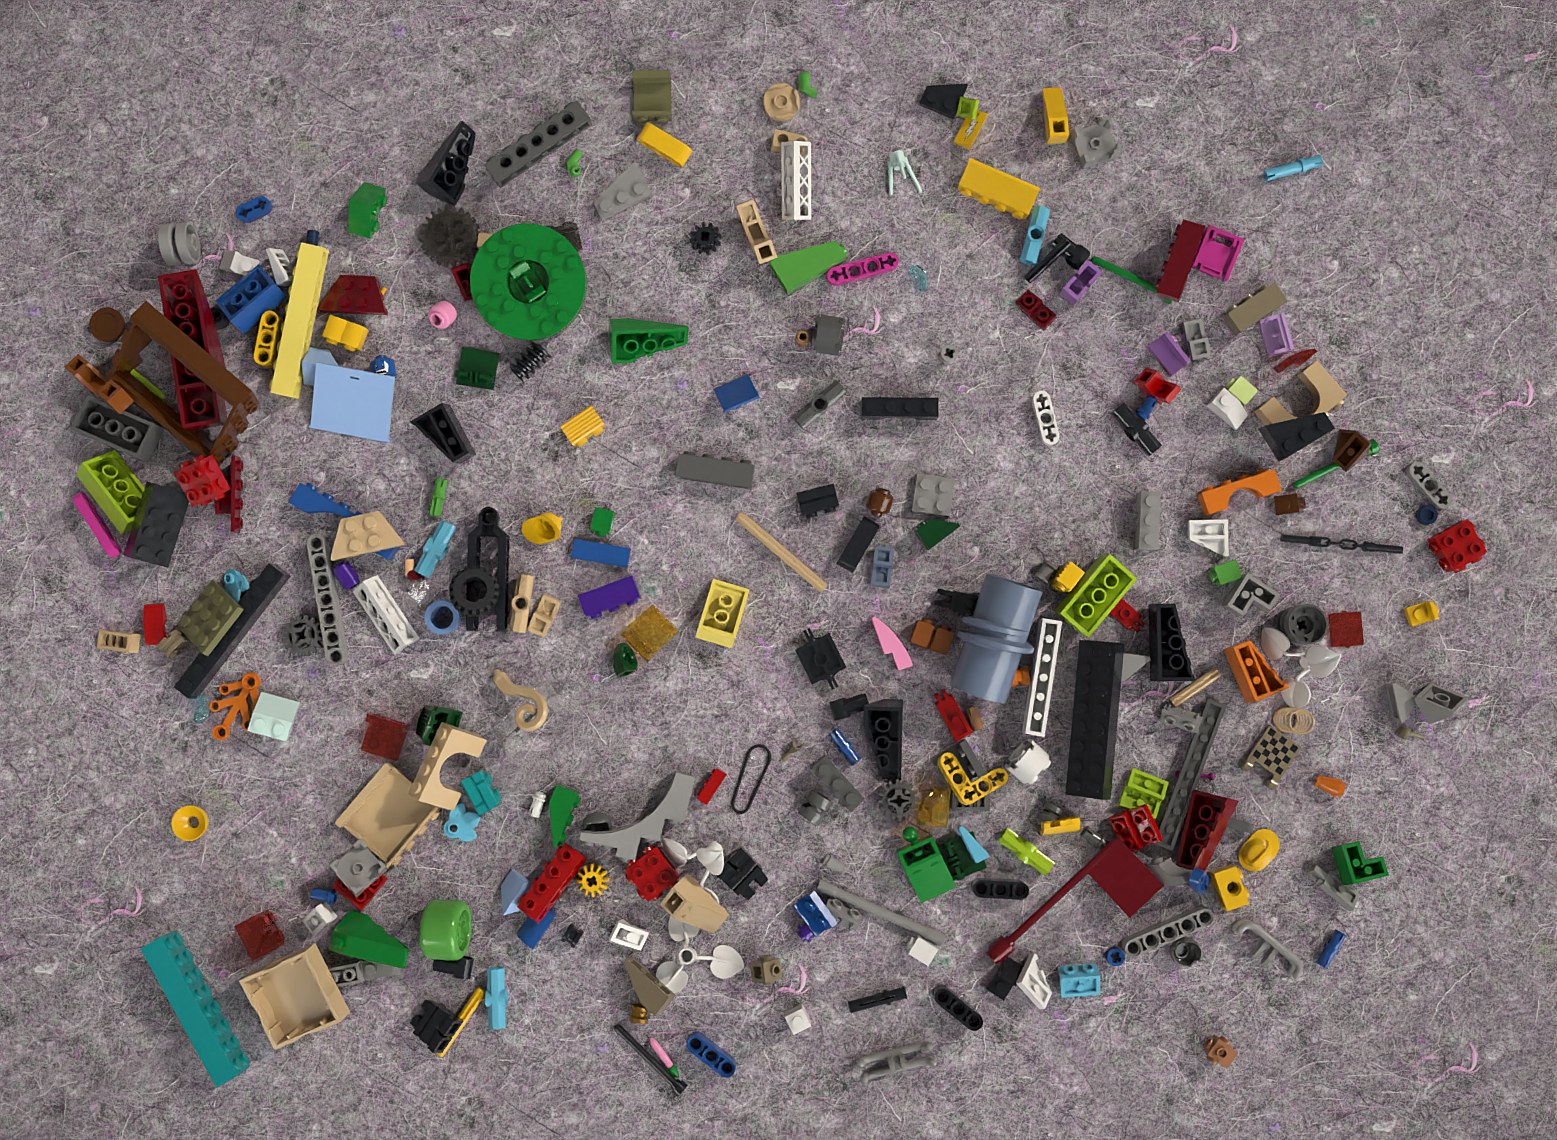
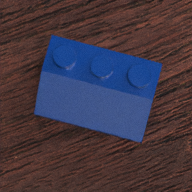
M258 264L216 300V303L230 322L244 334L261 320L264 312L273 310L287 296Z

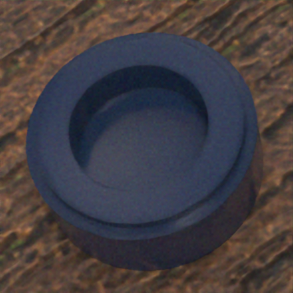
M1429 505L1420 507L1416 512V519L1422 525L1432 524L1438 517L1436 509Z

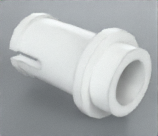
M536 792L532 795L533 801L528 812L530 816L540 818L544 802H547L546 794Z

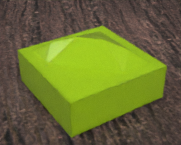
M960 97L956 116L976 119L979 100Z

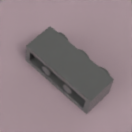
M825 755L811 767V770L850 812L865 800L861 793Z

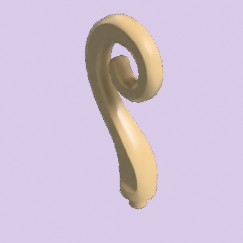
M499 669L493 672V682L501 692L511 696L529 698L537 706L536 717L530 722H525L523 720L525 713L535 714L536 709L532 704L521 705L514 715L516 725L521 730L528 732L539 729L544 724L548 715V706L544 697L532 688L512 683L505 672H501Z

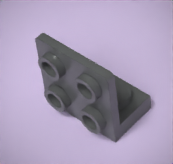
M962 739L931 757L949 791H952L937 764L938 758L944 753L954 754L969 780L986 774L966 739ZM945 759V761H944L943 763H944L945 765H947V764L949 765V763L951 762V760H950V759H947V760ZM954 767L953 769L949 770V774L952 771L956 770V768ZM959 774L953 775V781L956 784H960L962 782L961 776Z

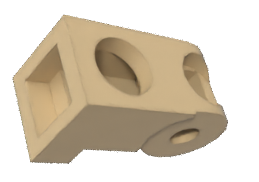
M775 129L770 151L781 152V142H807L808 138L803 135ZM800 146V155H804V146Z

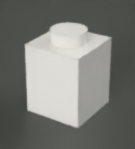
M916 934L915 938L911 937L906 945L908 954L929 966L939 950L936 945Z
M803 1004L785 1012V1019L793 1035L811 1027V1021Z

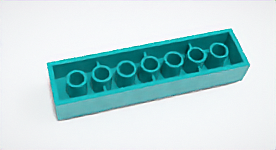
M175 930L157 938L140 949L213 1083L218 1088L250 1067V1060L247 1054L243 1053L237 1036L233 1035L229 1021L223 1017L220 1004L211 995L212 990L210 986L205 984L201 970L194 964L192 953L183 944L184 939L182 935Z

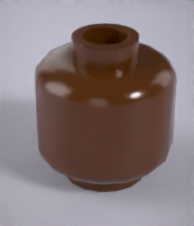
M879 487L870 491L866 507L871 510L872 515L882 517V514L890 512L894 499L890 494L891 491Z

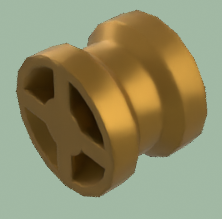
M632 1003L630 1008L632 1014L629 1016V1021L639 1024L648 1023L649 1018L647 1017L645 1007L641 1003Z

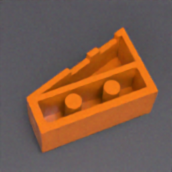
M1250 640L1239 642L1223 649L1245 703L1257 702L1289 688L1277 676L1278 673L1267 664L1264 656Z

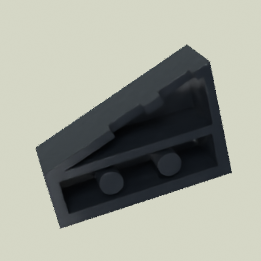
M440 403L410 421L451 462L461 464L476 455L449 404Z
M1322 412L1265 425L1258 430L1279 462L1329 433L1335 427L1326 413Z

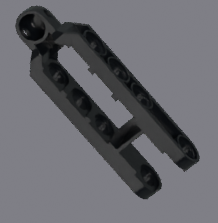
M485 507L479 512L478 526L468 534L467 566L468 568L472 566L480 568L481 540L484 537H497L499 539L498 552H496L498 557V572H496V576H498L499 595L498 601L495 604V614L497 615V629L495 631L506 632L508 622L510 537L499 527L500 517L498 511L492 507ZM472 581L467 583L466 600L477 602L485 597L486 592H480V582ZM466 615V630L478 631L479 617H468Z

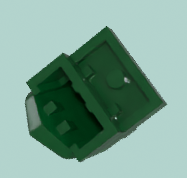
M425 705L418 718L416 735L423 741L424 745L431 746L441 722L459 727L463 712L436 705Z

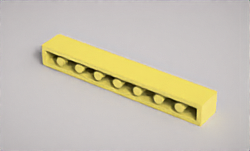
M301 243L297 249L296 257L298 259L292 272L294 279L293 284L289 287L290 298L289 303L285 306L286 318L285 322L281 325L282 337L277 345L278 357L273 364L275 371L269 384L270 393L299 399L303 380L302 360L309 350L329 250L324 247Z

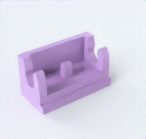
M1285 313L1269 316L1259 321L1268 358L1294 350Z

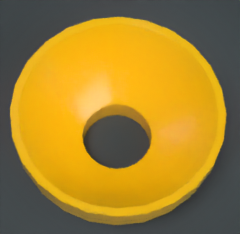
M193 805L178 809L171 821L174 834L184 841H193L203 836L209 824L205 811ZM192 816L197 817L199 820L196 828L189 825V819Z

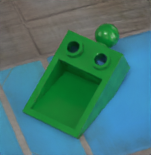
M912 826L906 827L903 830L902 836L910 844L897 849V855L920 902L923 903L956 888V884L932 833L917 840L918 832L916 828ZM929 843L931 847L926 850L923 848V845ZM909 851L913 852V856L910 858L906 856V853Z

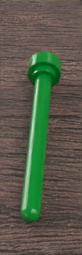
M1097 256L1091 258L1093 264L1157 294V290H1154L1155 284ZM1164 299V300H1163L1164 302H1166V303H1168V304H1171V302H1172L1171 300H1168V299Z
M1374 439L1368 440L1372 443L1368 455L1373 456L1379 453L1378 443ZM1333 462L1295 481L1293 487L1298 489L1340 467Z

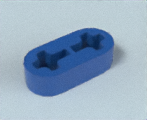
M259 196L238 206L236 216L243 223H251L268 215L272 211L273 206L266 197ZM261 202H264V203H265V205H264L265 209H263V210H262L261 208H259V207H261V204H260ZM244 210L248 211L246 218L243 216Z

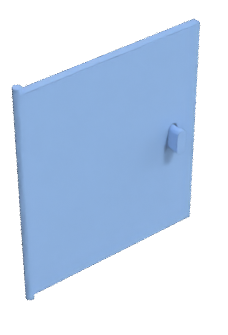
M316 362L311 425H309V428L390 443L389 433L395 377Z

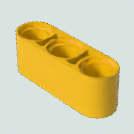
M648 122L637 137V141L681 168H683L693 152L686 144Z
M266 311L261 316L254 350L255 362L265 368L273 367L274 361L277 359V345L281 341V325L284 322L273 311ZM273 317H275V318H276L275 323L272 324V325H269L270 319L273 318ZM272 336L271 342L266 344V338ZM268 354V360L262 362V357Z

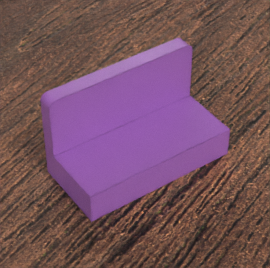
M1165 332L1147 347L1170 377L1190 362V359L1168 332Z

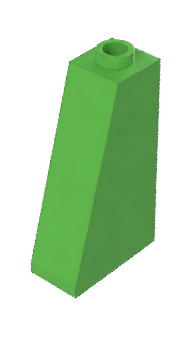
M837 240L779 255L777 256L778 258L768 261V265L789 296L824 275L831 268L845 262L847 251L843 244L839 245Z

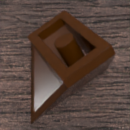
M1339 429L1332 460L1347 472L1368 455L1372 443L1356 430Z

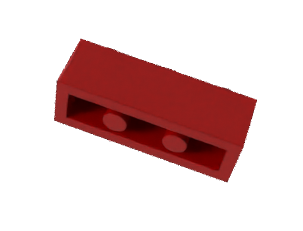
M719 768L712 770L710 773L711 778L709 780L706 779L703 784L705 787L697 793V799L705 805L709 803L727 775Z

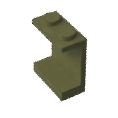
M670 70L632 71L634 83V121L641 124H646L649 121H656L657 123L672 121Z

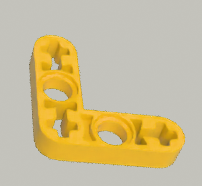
M947 752L938 758L937 764L957 799L963 805H970L1004 785L1008 780L1007 772L1002 768H996L971 783L954 754ZM945 759H946V760H947V759H950V760H951V762L949 763V765H948V764L945 765V764L943 763V762L945 761ZM955 767L956 770L952 771V772L949 774L948 771L951 770V769H953V768ZM954 774L961 776L962 782L960 784H956L953 781ZM1001 774L1000 780L991 782V779ZM980 781L987 784L986 792H982L979 789L978 784ZM974 790L975 794L971 795L969 799L964 798L965 792L969 793Z

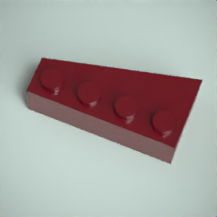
M1184 219L1181 225L1177 224L1174 233L1177 238L1175 243L1171 242L1167 252L1170 254L1169 260L1164 261L1161 272H1164L1162 279H1158L1154 290H1157L1158 297L1179 303L1188 274H1190L1194 263V257L1197 255L1200 243L1204 237L1205 225Z
M1193 789L1176 861L1177 866L1192 871L1195 867L1203 871L1206 870L1239 802L1238 800Z

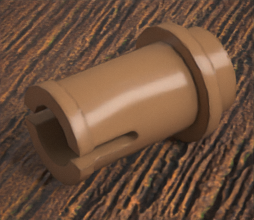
M806 330L798 331L795 338L798 346L806 347L810 342L811 336Z
M978 706L966 709L971 723L970 728L973 731L984 729L983 725L985 723H982Z

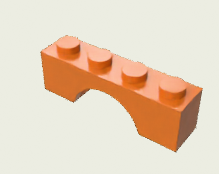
M1267 468L1256 471L1257 475L1250 477L1248 473L1239 476V481L1232 483L1230 479L1221 482V487L1213 488L1212 485L1201 489L1202 493L1198 494L1197 497L1204 516L1228 509L1230 496L1239 489L1252 492L1258 499L1282 491L1275 469L1268 471Z

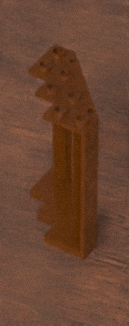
M145 301L131 315L129 320L132 322L130 329H125L120 340L123 343L122 347L115 351L111 361L113 367L111 372L107 370L105 377L118 384L134 400V403L194 455L197 457L200 455H204V457L213 455L218 466H220L224 458L237 449L239 441L236 436L242 434L247 429L249 422L246 416L257 410L259 402L250 388L150 303ZM152 339L232 406L214 444L197 430L189 431L183 429L180 415L130 373L143 362L139 353L152 342Z

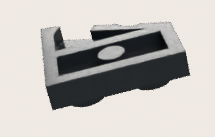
M968 84L927 86L919 106L954 119L960 97L964 96Z

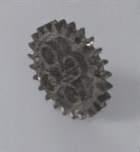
M445 206V211L442 212L438 208V214L431 212L432 218L425 217L428 223L421 224L425 230L419 231L424 236L419 238V241L424 243L421 245V248L426 250L424 254L427 257L430 256L432 262L436 261L438 266L444 263V266L448 268L449 263L455 267L456 262L461 265L464 259L470 262L469 255L475 257L473 250H478L476 245L478 242L477 237L481 232L477 231L480 226L474 224L476 219L474 217L470 218L471 214L469 212L464 214L463 208H460L457 212L455 206L450 211ZM448 221H450V232L453 234V236H451L453 253H451V243L448 240V238H450L449 228L447 225ZM457 224H463L461 229L455 230ZM444 226L441 232H436L437 227ZM459 242H465L462 248H457ZM441 244H446V247H445L444 250H442V251H439V250H438V247H439Z

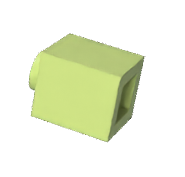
M1242 376L1236 379L1232 378L1225 385L1226 390L1234 395L1241 402L1242 406H1245L1258 392Z

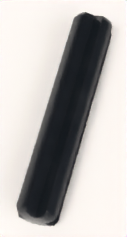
M1064 238L1024 276L1027 282L1032 283L1072 245L1070 241Z

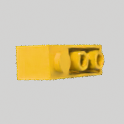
M1042 88L1046 144L1065 143L1069 137V127L1062 88Z

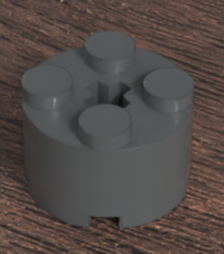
M828 315L816 317L815 328H817V335H813L812 346H814L816 353L840 355L839 351L842 349L845 331L841 328L842 324L845 325V318Z

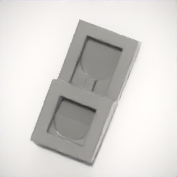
M1202 318L1181 322L1191 359L1195 360L1211 356L1208 337H1205Z

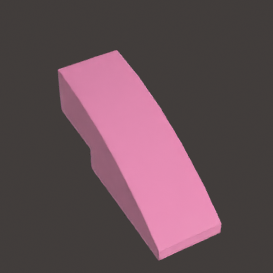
M871 618L883 655L892 654L897 670L912 666L913 664L908 652L894 632L878 618Z

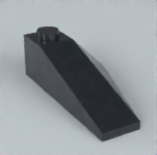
M464 121L459 122L423 169L416 182L430 196L453 206L457 204L465 189V174L469 170L467 164L469 156L472 155L476 133Z
M882 699L865 704L863 725L867 732L881 778L901 780L903 699Z

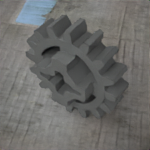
M297 615V620L289 619L291 624L284 625L287 631H282V634L286 635V638L282 639V642H287L285 649L292 648L290 653L295 654L297 652V656H303V654L310 656V651L317 653L316 647L323 646L320 643V640H323L321 637L322 632L319 629L321 627L320 623H315L317 619L314 617L310 619L309 615H304L303 618L301 615ZM301 623H306L305 625L303 624L301 628L296 627ZM302 632L304 633V636H306L305 639H303V636L301 635ZM305 644H310L309 647L301 649Z
M896 779L895 784L888 781V787L882 786L885 791L878 793L882 796V799H878L877 802L883 804L879 808L880 811L886 810L884 816L887 817L890 814L892 821L895 817H898L899 822H901L902 817L908 820L909 813L915 815L913 808H919L915 804V801L920 800L919 797H915L918 791H912L913 784L911 783L907 786L906 780L900 783L899 779ZM894 788L893 794L887 796L888 792ZM902 788L908 790L911 796L904 795ZM897 795L905 799L900 801V805H897L895 801H891L897 799ZM910 804V807L903 812V808ZM887 805H893L896 813L889 810Z

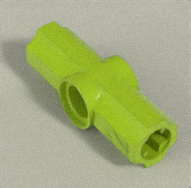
M1008 827L999 835L997 840L1007 849L1014 852L1013 854L1024 863L1031 865L1044 876L1050 872L1054 862L1038 851V848L1028 840L1022 839Z

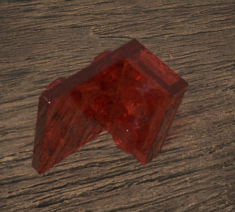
M375 713L367 714L365 721L369 722L361 750L398 761L410 724Z

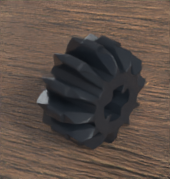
M702 222L701 228L695 225L696 231L690 232L692 238L689 240L693 244V250L699 248V254H702L705 250L706 255H709L710 249L716 252L715 246H721L719 240L722 236L718 234V227L713 228L712 223H709L708 227H706L705 222ZM703 236H706V238H707V236H708V237H709V240H708V241H705V239H704V241H703L702 237H703Z

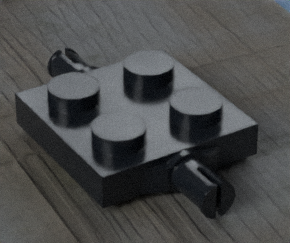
M808 628L810 636L806 630L803 631L808 642L795 651L811 684L820 680H827L831 690L839 687L834 676L837 672L847 667L830 633L815 638L811 629Z

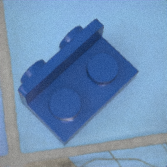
M815 891L806 894L793 905V908L814 937L819 936L824 930L833 928L838 923Z

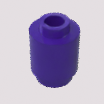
M342 561L333 567L335 570L333 575L341 586L348 591L360 583L358 574L349 562L344 563Z

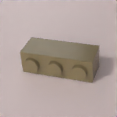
M1275 282L1270 286L1266 283L1258 289V294L1253 296L1251 293L1242 299L1243 303L1237 306L1234 304L1226 310L1227 314L1223 319L1235 336L1288 301Z

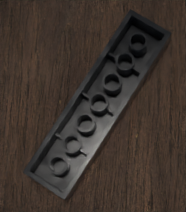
M1079 640L1065 795L1111 800L1125 644Z

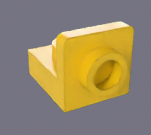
M1425 601L1404 608L1409 626L1439 619V609L1433 601Z

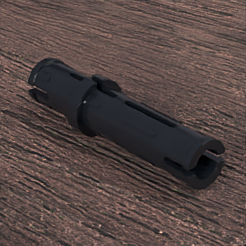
M903 986L889 991L885 989L882 993L848 1001L850 1012L853 1013L884 1004L888 1006L891 1005V1002L908 998Z

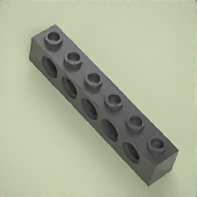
M578 101L570 102L564 107V110L552 114L548 121L536 125L532 132L519 137L516 143L506 146L499 155L490 157L484 165L497 185L502 188L592 125L591 119ZM567 119L573 120L571 124H564ZM551 130H557L555 135H549ZM536 140L542 141L539 146L533 145ZM520 151H526L523 157L518 156ZM505 162H511L509 167H502Z

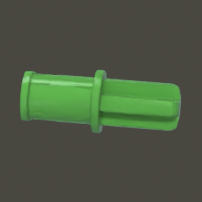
M436 478L434 492L431 495L432 502L429 512L431 516H441L443 501L446 500L444 496L448 480Z

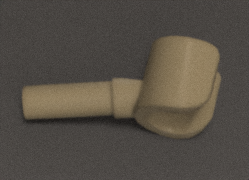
M1399 727L1396 732L1398 737L1405 740L1408 736L1422 740L1425 738V735L1415 733L1409 728Z
M798 738L793 740L791 743L792 747L781 758L782 761L785 762L792 755V753H794L796 750L802 749L804 743L800 746V748L795 747L794 743L798 740Z

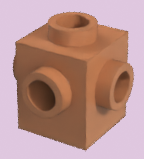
M1216 1035L1206 1040L1203 1049L1208 1054L1206 1058L1215 1065L1220 1063L1226 1069L1233 1062L1238 1052L1230 1046L1232 1042L1224 1036L1219 1038Z

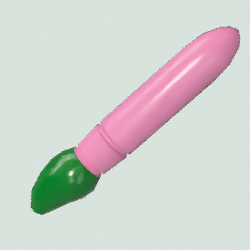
M651 1037L649 1042L653 1050L668 1068L669 1073L679 1078L677 1067L672 1063L656 1039Z

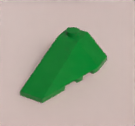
M631 318L609 319L612 364L632 363L637 361V358L646 355L650 357L655 352L661 350L668 351L686 345L688 343V326Z
M350 910L333 930L329 948L330 951L402 969L406 966L409 952L408 947L396 937L390 936L385 932L381 925L374 923L369 915Z

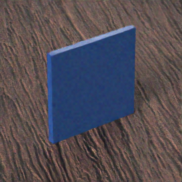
M748 374L714 389L724 413L760 398Z

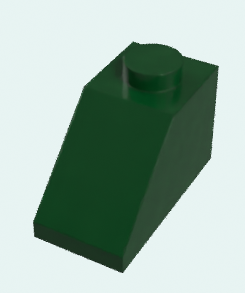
M931 519L926 522V520H923L916 526L918 530L914 533L929 551L958 529L960 525L947 521Z

